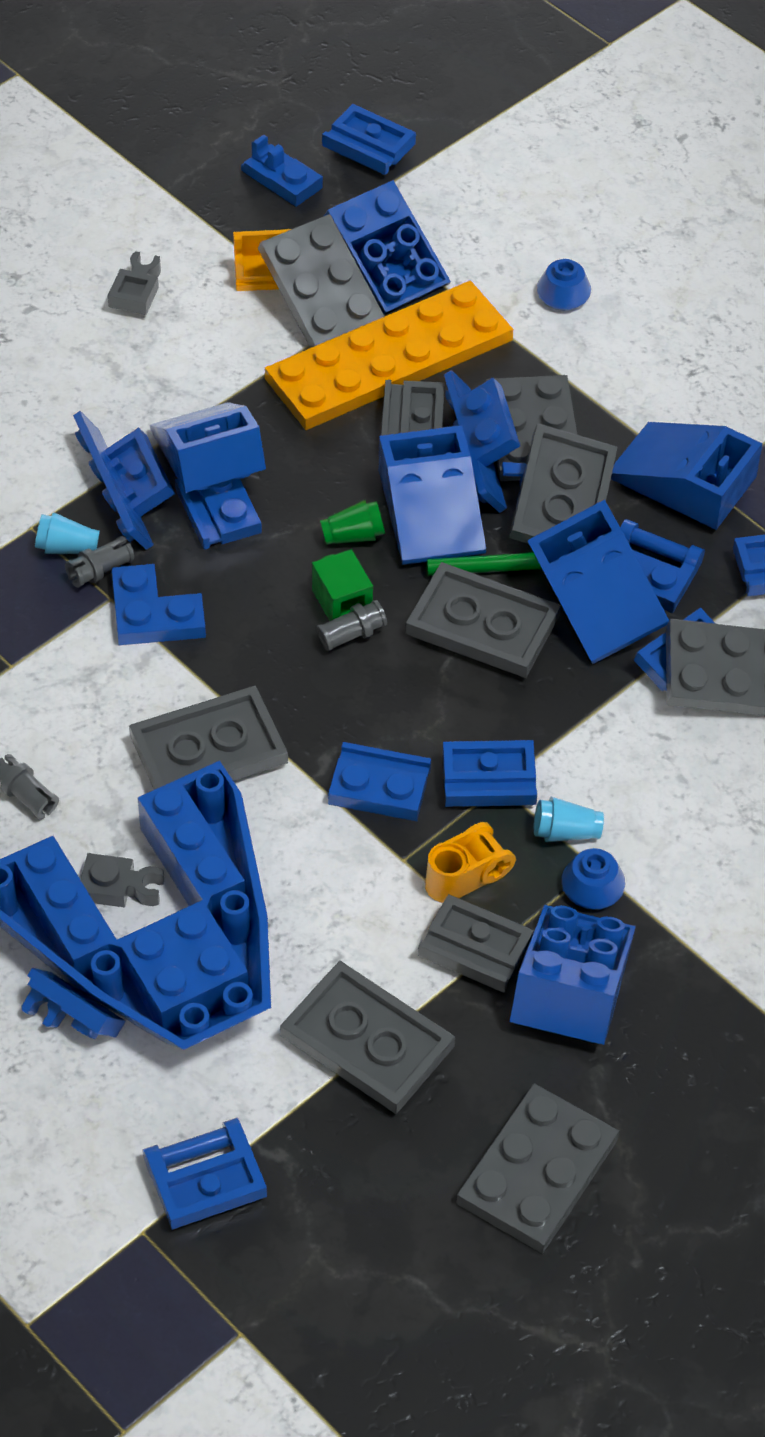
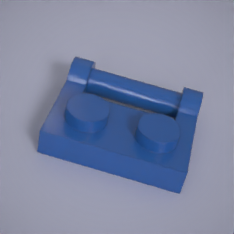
M625 519L620 528L630 547L634 544L682 563L681 568L633 550L663 609L673 613L701 566L705 549L695 545H691L688 548L639 529L638 523Z
M238 1118L223 1122V1128L160 1149L158 1145L142 1149L147 1170L153 1179L172 1230L267 1197L266 1184ZM226 1147H230L232 1150L231 1152L170 1173L167 1167Z

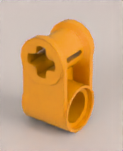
M487 822L474 824L465 832L443 843H439L431 849L428 854L425 889L430 897L441 903H444L448 894L460 899L486 884L494 883L503 878L513 868L516 857L510 850H504L493 837L494 832L490 824Z

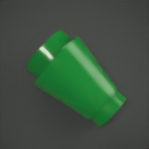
M363 500L329 516L327 519L320 520L326 545L332 543L376 541L375 536L385 534L377 501L366 504V501Z

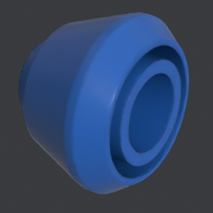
M560 259L552 262L538 281L537 293L541 300L551 308L567 311L583 305L589 299L591 285L584 268L579 263L570 259Z
M591 848L580 852L565 867L562 874V888L566 896L576 905L587 909H603L613 905L621 898L625 889V877L616 859L609 852Z

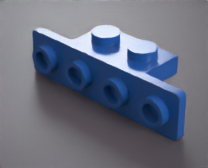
M450 370L444 374L448 390L445 391V397L456 414L457 419L453 422L454 426H463L471 455L478 499L483 504L488 502L500 513L507 509V505L494 462L520 447L502 385L494 378H491L471 390L463 380Z
M81 411L73 415L79 428L75 432L76 438L84 450L91 453L93 459L88 461L89 466L101 482H104L107 487L102 493L110 507L115 512L118 511L121 517L116 520L118 528L129 542L135 539L146 550L154 544L141 516L174 495L175 492L147 435L138 427L110 447H107L100 430Z

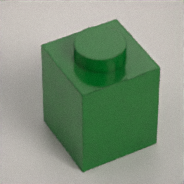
M352 549L336 555L331 554L321 560L312 562V591L329 621L349 613L350 607L358 603L365 606L373 601V585Z

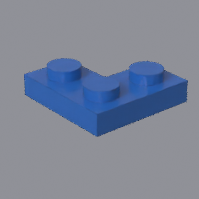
M155 564L112 567L119 646L206 638L201 593L158 597Z

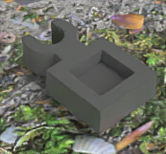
M135 251L130 257L131 271L120 269L107 296L108 307L147 315L159 288L158 276L161 273L160 256L155 255L150 264L143 265L141 264L140 252Z
M87 853L81 882L95 904L125 908L127 897H135L143 905L157 906L160 902L159 890L148 889L145 886L148 884L163 885L164 870L159 867L148 866L139 871H134L133 859Z

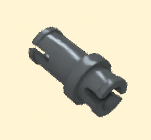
M120 536L116 540L95 550L88 548L79 552L78 558L65 563L68 578L71 580L77 577L72 583L76 587H80L88 581L96 583L102 580L104 574L111 571L112 567H119L134 560V551L131 544L128 543L122 547V544L127 543V539Z
M374 600L365 606L358 603L350 607L349 613L323 625L316 626V630L326 651H330L334 647L359 636L364 639L372 636L373 630L387 625V618L380 603Z
M11 754L5 755L4 759L0 758L1 790L9 797L16 796L38 819H44L46 814L49 816L57 807L59 797L50 792L33 776L34 770L26 763L19 764Z

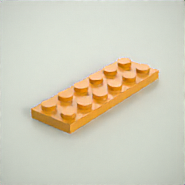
M470 280L265 367V380L303 428L308 430L384 397L385 380H392L391 384L404 385V381H421L513 341L514 329Z

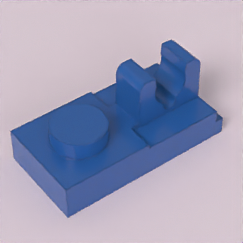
M262 135L252 142V157L241 164V171L295 207L323 188V176L284 153L281 145H268V137L266 135Z
M32 968L27 975L31 978L27 985L32 989L22 1005V1011L26 1014L35 1015L39 1007L43 1003L48 1002V1014L42 1023L46 1027H59L66 1014L74 1018L71 1023L74 1029L92 1039H96L99 1034L117 1037L126 1020L52 972Z

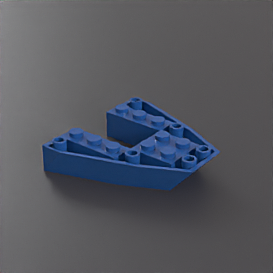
M220 761L137 797L140 829L189 906L120 939H116L54 836H50L0 859V927L73 987L159 1040L183 1050L271 1008L268 916L242 793Z

